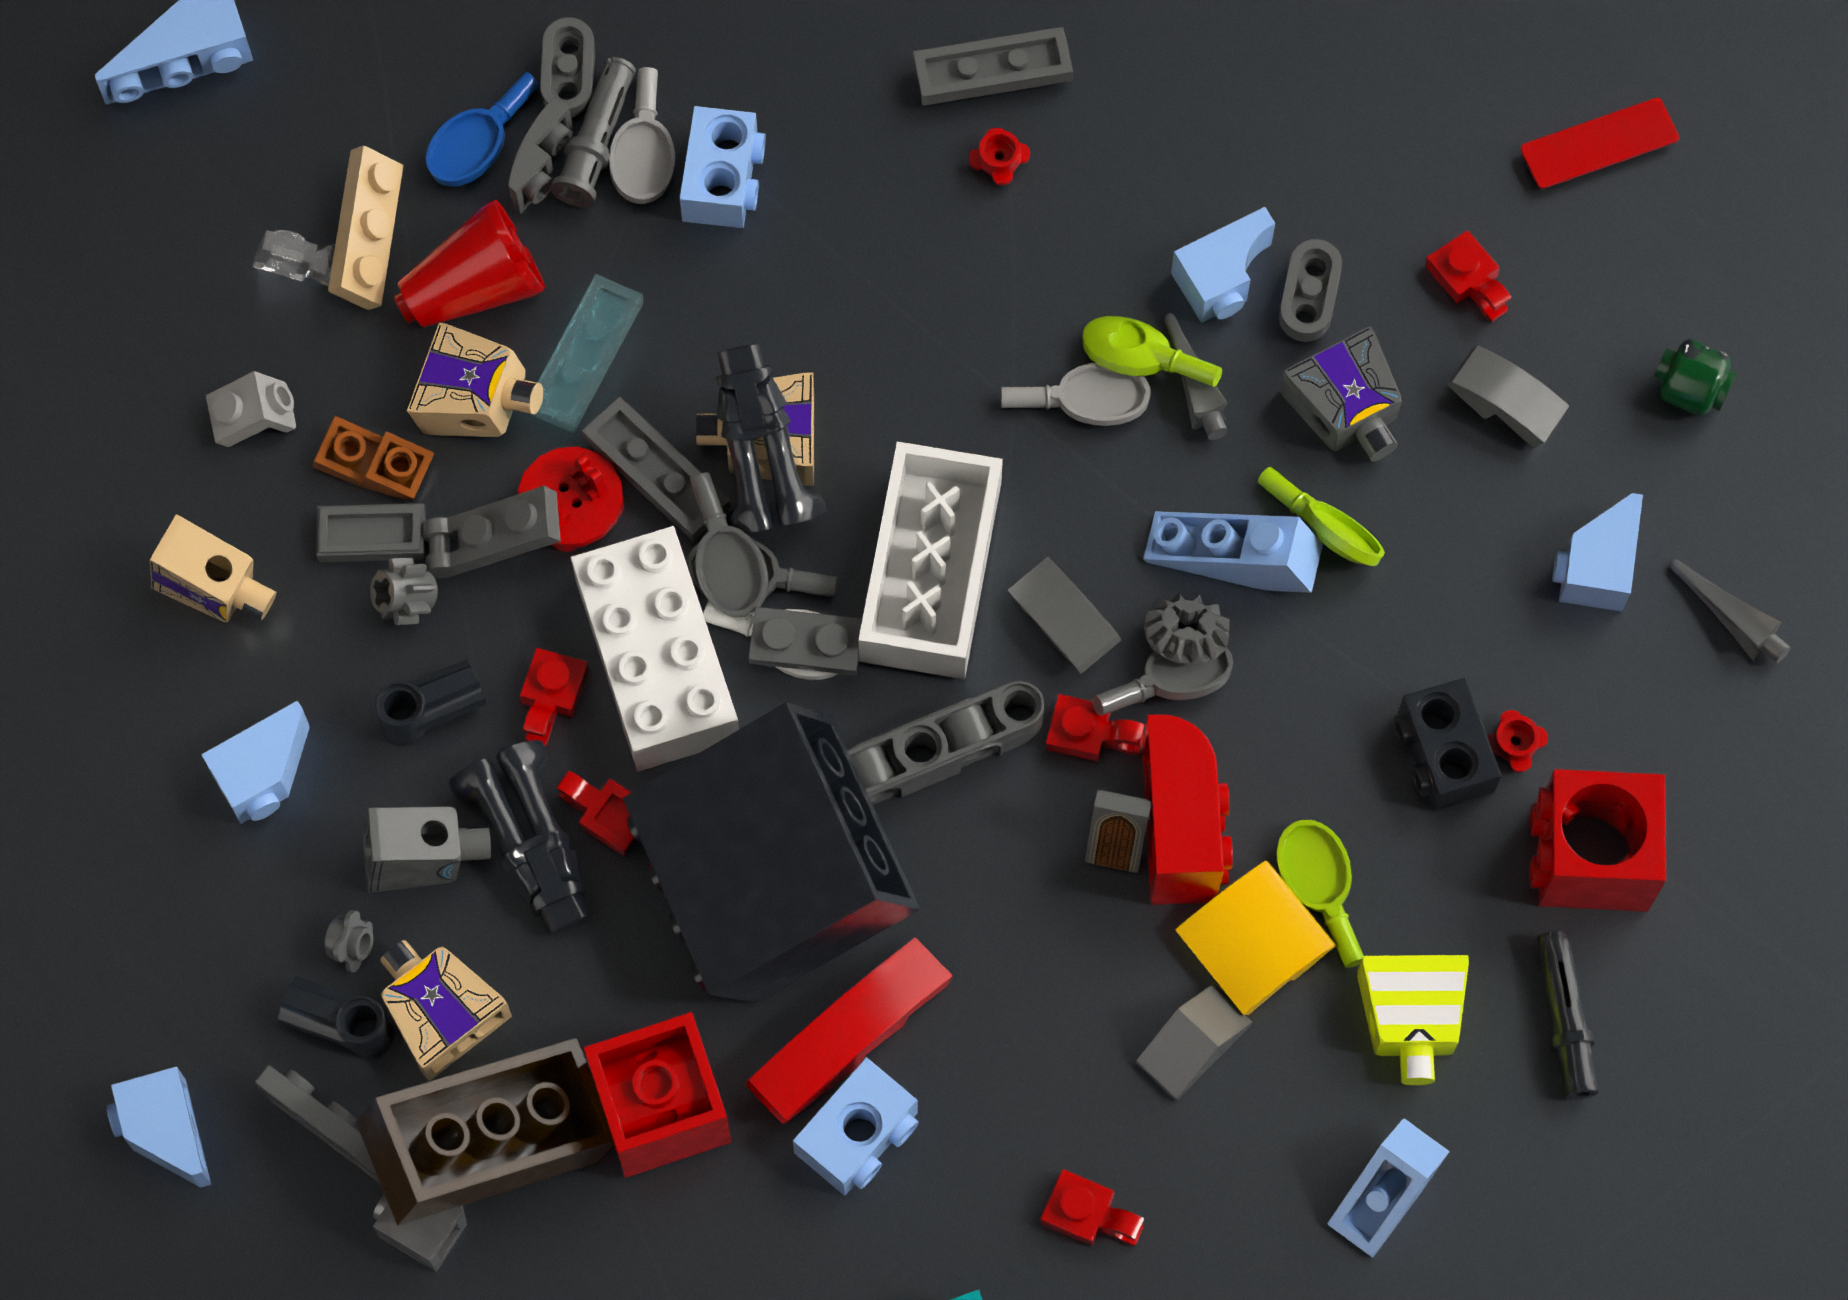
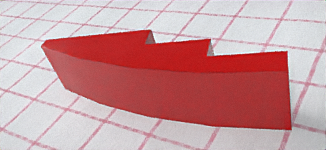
M916 937L913 938L842 995L748 1079L746 1086L784 1125L853 1072L869 1052L904 1026L909 1015L946 988L953 976Z

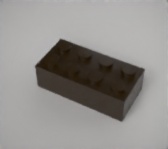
M577 1038L376 1097L356 1121L397 1226L595 1164L614 1145L593 1076Z

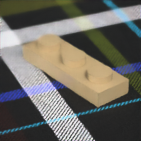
M363 145L350 151L328 292L366 310H371L382 305L403 165Z

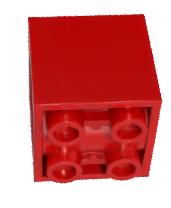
M1554 769L1547 786L1539 787L1537 804L1532 803L1530 809V836H1539L1537 856L1531 857L1529 881L1531 889H1539V907L1648 912L1666 882L1665 774ZM1579 817H1593L1603 820L1612 825L1622 835L1629 853L1615 865L1591 863L1581 858L1571 849L1565 839L1562 824L1567 825Z
M692 1012L584 1047L589 1068L605 1112L625 1178L732 1143L727 1115Z

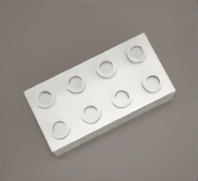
M897 442L858 640L859 662L965 679L1000 493L1003 459Z
M674 526L572 556L571 561L575 580L637 772L700 753L739 730L738 718Z

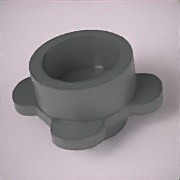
M350 910L346 916H337L330 923L325 936V952L330 959L344 962L347 971L356 972L360 968L362 960L366 959L371 952L373 946V926L370 921H362L360 919L359 911Z

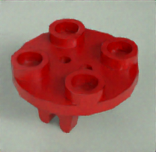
M578 446L556 448L537 457L524 471L518 487V494L542 486L557 492L561 541L551 545L562 552H572L578 547H585L603 538L617 523L624 510L622 482L613 465L597 452ZM562 487L569 488L567 492L559 491ZM575 502L581 503V506L578 508H575L572 505Z

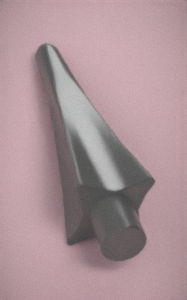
M1171 313L1165 315L1164 323L1173 349H1180L1183 353L1197 358L1184 336L1176 317ZM1181 375L1192 430L1194 431L1203 426L1209 440H1217L1225 436L1228 432L1224 423L1227 417L1223 411L1229 403L1217 386L1212 387Z
M1673 560L1671 562V570L1710 608L1753 661L1761 652H1764L1776 663H1779L1788 654L1791 647L1776 634L1782 623L1781 621L1729 594L1681 561Z

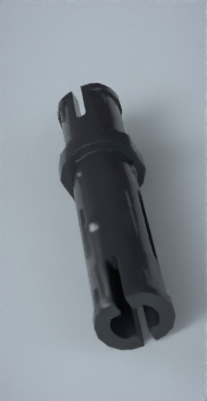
M1564 930L1546 932L1537 937V945L1554 1030V1036L1550 1038L1552 1052L1558 1053L1566 1099L1580 1100L1596 1096L1599 1092L1591 1054V1047L1595 1045L1593 1031L1587 1030L1569 932Z

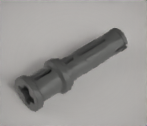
M608 57L605 59L599 81L594 89L580 131L565 146L566 161L560 176L553 179L550 189L556 198L566 204L586 208L592 206L597 197L594 190L600 171L606 169L609 164L610 155L607 148L609 139L624 104L628 88L636 73L634 65L623 58L613 57L611 60Z

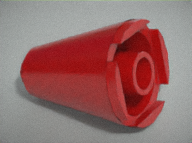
M495 199L482 206L398 281L401 292L396 294L394 299L408 323L417 320L424 328L439 324V322H446L535 297L545 290L544 288L546 287L527 246L524 247L515 233L518 230L498 200Z

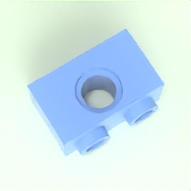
M866 1057L793 1140L794 1153L844 1196L854 1185L859 1189H863L882 1166V1163L878 1160L879 1156L891 1143L897 1148L900 1147L916 1129L919 1121L914 1117L918 1113V1100ZM856 1119L867 1120L876 1129L870 1139L862 1142L851 1140L846 1136L844 1130L851 1121Z

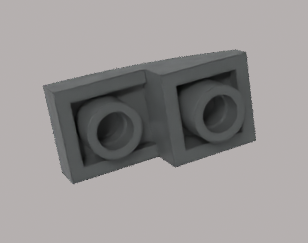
M555 96L529 128L519 147L511 169L508 187L513 209L519 214L531 203L537 204L548 195L551 190V183L555 178L550 155H559L565 149L567 142L572 139L574 130L570 108Z
M1478 345L1471 349L1447 384L1482 418L1487 419L1496 414L1532 448L1545 443L1569 407L1556 393L1525 370Z
M1049 557L1045 558L1007 590L1018 606L1045 633L1050 643L1080 674L1121 641L1120 636Z

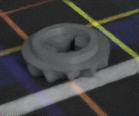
M1177 593L1171 602L1165 599H1158L1154 609L1147 611L1144 634L1151 648L1162 657L1182 664H1201L1217 658L1226 649L1229 642L1230 619L1220 615L1219 604L1205 606L1200 595L1193 601L1185 600ZM1179 622L1186 626L1192 623L1198 624L1197 631L1190 627L1178 629Z

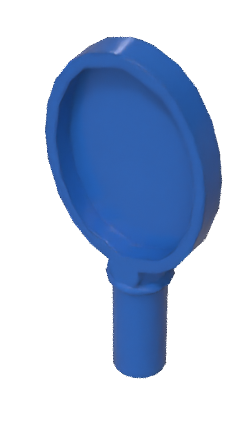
M525 72L498 102H493V106L489 110L482 108L469 109L460 112L445 122L432 137L427 148L426 164L433 179L441 185L454 187L470 183L483 175L497 160L504 146L505 132L503 125L508 120H512V116L540 87L539 82L531 74Z

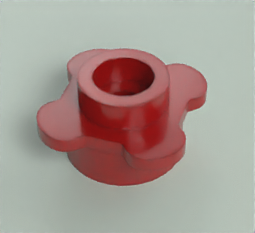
M1002 128L988 130L980 142L979 149H974L969 154L970 166L975 170L982 169L990 174L993 182L997 185L1011 183L1013 172L1020 164H1025L1030 159L1029 147L1024 143H1019L1016 136ZM1002 153L1004 158L997 160L995 154Z
M1508 710L1502 713L1500 724L1495 733L1487 735L1494 756H1499L1507 761L1511 770L1517 773L1528 771L1532 765L1531 758L1537 749L1544 748L1548 742V734L1544 728L1537 727L1530 718L1521 715L1515 710ZM1511 738H1519L1521 744L1517 746L1513 745L1511 743Z

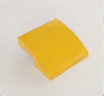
M1268 861L1262 862L1235 881L1175 929L1243 1015L1251 1014L1288 981L1296 980L1336 946Z

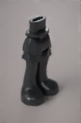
M759 343L718 351L722 375L716 377L717 384L721 386L718 396L717 419L723 421L721 437L725 438L728 444L737 487V505L727 514L726 521L728 526L738 528L744 533L763 531L775 526L773 513L763 487L753 440L763 437L769 461L779 524L781 526L791 525L826 514V506L822 496L806 490L798 475L788 430V424L791 420L784 410L787 401L774 379L768 376L772 372L771 366L763 364Z
M531 740L501 750L496 755V759L520 802L534 837L527 840L524 839L507 802L491 759L484 758L468 765L449 780L448 785L458 801L475 802L478 805L502 853L503 861L501 865L511 875L510 884L531 905L533 915L542 917L549 934L554 935L587 920L590 916L581 898L586 893V890L580 883L577 851L570 849L569 834L562 832L541 785L539 771L548 761L547 751L541 740Z

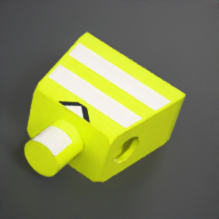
M1468 955L1362 957L1357 970L1358 982L1375 1055L1400 1056L1401 1083L1406 1085L1434 1083V1056H1447L1454 1053L1460 1036L1469 966Z

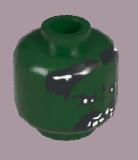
M1687 339L1681 343L1677 352L1666 348L1654 377L1663 380L1660 387V396L1663 401L1701 417L1708 414L1712 408L1720 411L1737 373L1730 370L1731 359L1729 355L1695 339Z

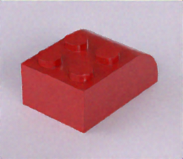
M1159 714L1147 715L1142 745L1144 795L1145 799L1152 801L1146 829L1151 905L1208 903L1218 895L1220 885H1228L1229 869L1233 867L1231 836H1221V832H1225V816H1229L1228 783H1218L1215 752L1208 738L1199 728L1179 717Z

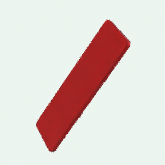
M1657 97L1524 143L1520 150L1537 187L1545 189L1678 142L1679 134L1662 99Z

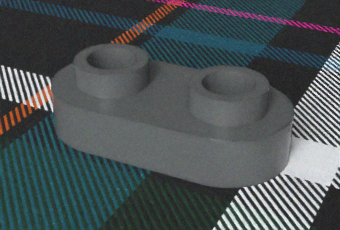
M565 17L551 23L543 35L541 93L545 106L555 96L570 108L571 118H574L587 111L594 92L595 43L593 32L584 21L573 17ZM569 45H573L578 48V50L572 54H565L562 52V49ZM565 91L576 93V96L569 100L559 97Z
M1310 239L1304 241L1294 249L1291 255L1279 312V322L1283 331L1297 341L1309 342L1317 340L1330 327L1342 270V257L1337 248L1325 240ZM1315 266L1320 268L1323 274L1317 277L1311 276L1306 272V269ZM1308 313L1314 320L1310 323H1302L1297 319L1296 315Z

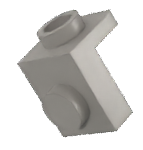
M253 371L206 395L214 439L217 444L230 447L268 427L285 433L296 428L293 413L294 399L284 381Z

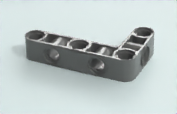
M1011 682L975 698L966 699L848 749L872 805L898 794L902 798L961 773V768L995 753H999L1002 756L1004 752L1030 742L1037 737L1042 729L1044 714L1043 695L1036 686L1029 682ZM1020 704L1030 708L1034 714L1027 720L1017 721L1008 717L1005 711L1013 705ZM915 746H926L935 755L929 761L919 763L909 759L906 753Z

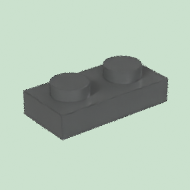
M755 607L749 663L856 676L859 659L858 640L862 619Z

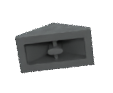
M1211 985L1175 1011L1136 1060V1064L1177 1101L1233 1045L1253 1022L1246 1015H1243L1214 985Z

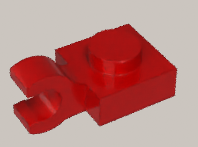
M1468 230L1427 256L1425 267L1456 304L1470 296L1482 314L1491 323L1508 312L1509 309L1505 303L1511 300V295L1499 281L1495 280L1498 277L1500 267Z
M536 648L520 693L521 704L531 706L523 726V732L527 733L525 742L541 740L544 747H546L557 713L573 718L589 671L587 661Z
M1058 694L1046 741V750L1099 762L1102 747L1130 755H1140L1144 739V724L1124 719L1109 721L1111 712L1102 716L1098 715L1092 701Z
M568 771L556 787L559 791L557 797L572 808L585 812L579 821V828L625 857L636 841L627 824V817L630 814L623 800L625 796L632 792L610 778L602 790L599 791L580 776Z
M1062 1169L1040 1221L1041 1225L1090 1246H1093L1098 1232H1102L1135 1247L1144 1228V1225H1142L1144 1218L1127 1210L1110 1207L1114 1198V1190Z

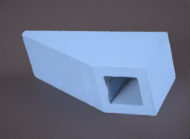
M178 0L95 74L105 104L131 102L140 98L144 93L164 87H181L191 82L194 78L214 72L228 73L236 70L244 63L253 61L235 1Z
M1155 511L1143 560L1146 563L1260 590L1312 593L1323 544L1299 517Z

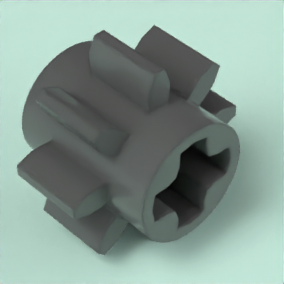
M412 558L389 559V569L378 570L372 579L370 586L372 604L377 611L382 612V619H394L395 625L418 624L419 614L430 613L437 600L436 580L429 571H426V564H414Z

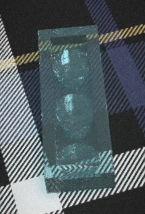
M595 274L537 382L541 383L543 387V400L539 411L531 415L575 433L644 303L642 293Z

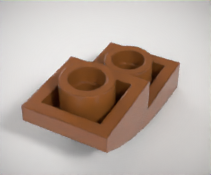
M335 416L312 467L360 487L413 502L434 456V452L387 431L382 437Z

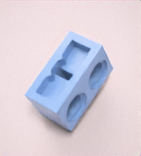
M694 106L680 194L683 222L744 228L746 210L755 211L758 198L759 181L751 179L753 164H762L765 152L766 134L757 133L756 113ZM725 140H733L739 143L733 149L726 150L717 147V144ZM718 186L732 189L729 194L724 196H715L709 193L710 190Z

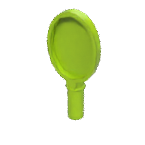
M1122 316L1099 317L1089 322L1083 331L1082 345L1089 358L1098 365L1119 374L1147 376L1165 370L1170 371V373L1176 372L1212 387L1218 384L1222 375L1221 367L1185 354L1180 349L1174 350L1170 348L1168 340L1161 332L1151 325L1136 319Z
M1272 467L1266 468L1258 478V484L1287 506L1291 513L1297 514L1308 523L1311 531L1333 552L1356 564L1378 565L1385 554L1383 547L1369 531L1353 518L1327 503L1315 500L1308 493L1302 492Z
M1314 820L1296 821L1288 826L1279 838L1277 862L1280 876L1307 909L1322 912L1325 919L1324 925L1330 931L1344 967L1351 968L1357 966L1364 955L1348 920L1349 915L1345 913L1342 906L1350 893L1352 883L1351 865L1347 851L1339 837L1321 822Z

